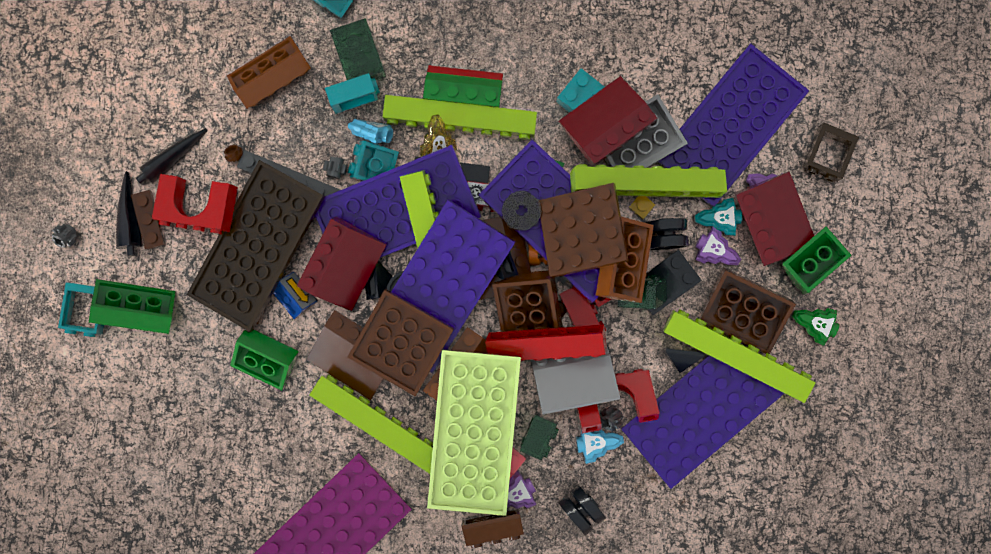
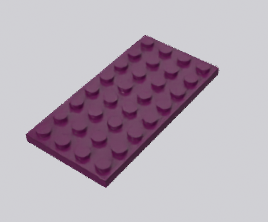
M358 453L254 554H366L412 508L374 467Z

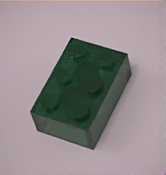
M366 18L330 30L346 80L368 73L371 79L375 78V80L386 77Z

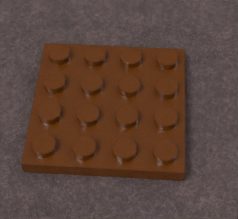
M614 183L538 200L551 278L629 261L616 185Z
M385 289L347 358L416 396L454 328Z

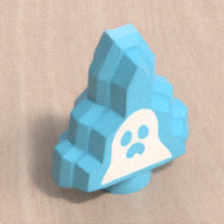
M354 119L348 124V128L353 135L363 137L373 143H390L393 138V129L389 124Z
M601 429L583 434L581 432V437H576L578 453L584 454L585 463L587 464L596 462L598 457L605 456L607 450L616 449L622 445L624 439L619 434L613 432L605 433Z

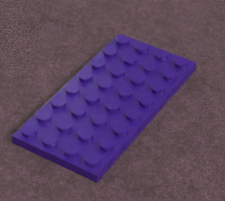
M750 43L679 129L688 144L657 162L664 168L680 166L682 169L690 167H700V169L717 167L718 169L725 170L728 191L807 95L809 90ZM700 197L712 207L721 199Z
M531 140L478 196L547 260L538 200L571 193L570 174L536 142ZM600 268L563 275L591 303L599 297L596 296Z
M453 145L325 196L315 215L322 233H324L330 219L338 216L386 243L387 246L381 257L416 244L400 176L425 170V174H429L431 185H429L430 193H434L436 204H434L435 212L440 213L447 200H450L477 218L482 216Z
M447 200L391 292L454 328L442 349L448 350L515 241L452 201ZM442 351L430 370L432 374L441 361Z
M708 355L656 398L659 409L658 420L639 423L638 416L636 415L621 430L667 486L672 489L785 393Z

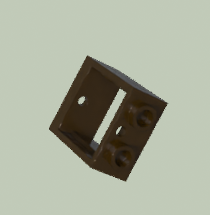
M823 122L818 126L802 168L807 169V172L812 175L819 174L824 176V179L829 182H838L844 177L859 136ZM823 136L848 146L838 172L813 162Z

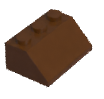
M519 509L507 511L506 516L491 514L462 520L461 524L466 546H471V548L483 546L482 543L490 542V544L501 543V539L505 538L517 540L521 538L520 535H524Z

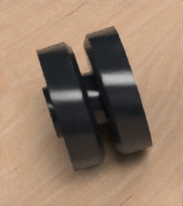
M663 218L645 222L654 225L652 235H657L651 239L650 250H670L689 246L687 235L676 234L688 229L687 219Z
M578 484L571 490V494L577 502L574 504L568 496H564L558 501V504L586 536L593 530V526L587 518L590 516L596 524H600L606 519V516L601 512L600 506L590 494H586Z

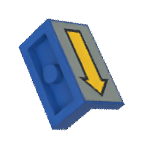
M295 272L282 278L273 293L293 319L299 317L305 309L317 302L313 295L297 287L300 278Z

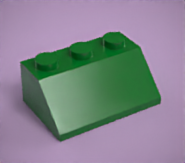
M825 226L783 262L782 265L795 287L802 294H807L852 255L828 227Z
M244 330L236 341L230 366L282 391L296 363L299 351L256 330L252 332Z

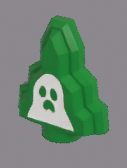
M830 308L825 310L816 309L813 312L795 310L791 316L798 325L805 327L807 334L814 337V342L821 346L826 344L829 337L834 338L840 326L839 323L835 322L837 310Z

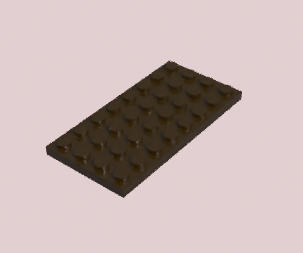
M259 160L234 206L230 232L222 231V235H218L186 295L248 332H252L325 196Z

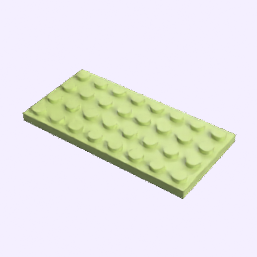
M442 350L427 508L506 516L521 357Z

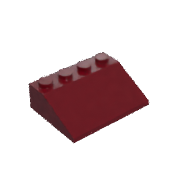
M619 76L558 122L589 164L594 167L655 123L657 117L635 90Z
M790 171L734 193L763 266L794 254L814 237Z
M338 216L330 219L297 287L315 297L353 311L387 244Z

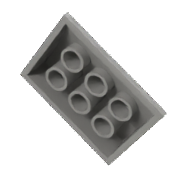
M658 94L645 101L656 115L657 120L604 160L610 167L624 165L625 167L633 168L634 166L642 165L644 168H647L688 144Z
M608 347L606 348V354L599 357L582 356L580 358L564 357L558 360L553 358L540 361L531 360L543 415L620 399Z

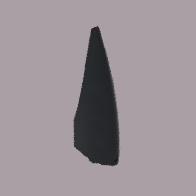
M206 128L154 156L139 167L143 173L137 176L136 180L141 184L146 179H149L153 184L160 178V174H166L208 130Z
M126 171L118 202L116 249H127V256L131 257L135 256V248L142 247L141 232L131 197L129 172Z

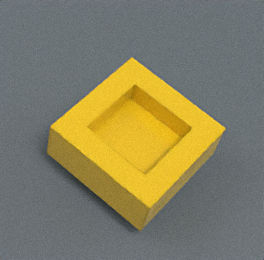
M638 196L629 206V209L643 220L656 204L646 196Z

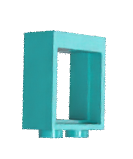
M369 73L325 88L330 106L335 114L379 100L377 94L380 91L375 78L371 79Z
M66 282L58 328L65 329L64 333L76 334L77 331L84 332L83 336L88 337L103 334L104 325L95 324L94 328L70 325L76 292L93 294L95 286Z

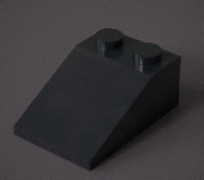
M679 249L646 273L642 302L652 316L702 281Z

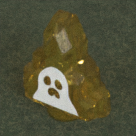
M432 115L428 124V133L424 136L423 144L420 145V156H426L450 145H453L454 149L457 150L456 141L451 138V133L445 130V123L440 115Z

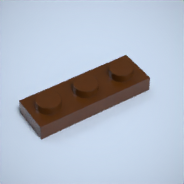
M146 190L132 194L131 197L145 250L165 246L161 225H158L159 221L152 219L155 204L152 191Z

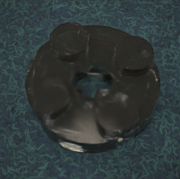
M516 191L510 194L502 206L504 221L509 228L517 231H526L535 226L542 212L539 200L527 191ZM519 206H524L527 209L524 216H519L520 214L516 213Z

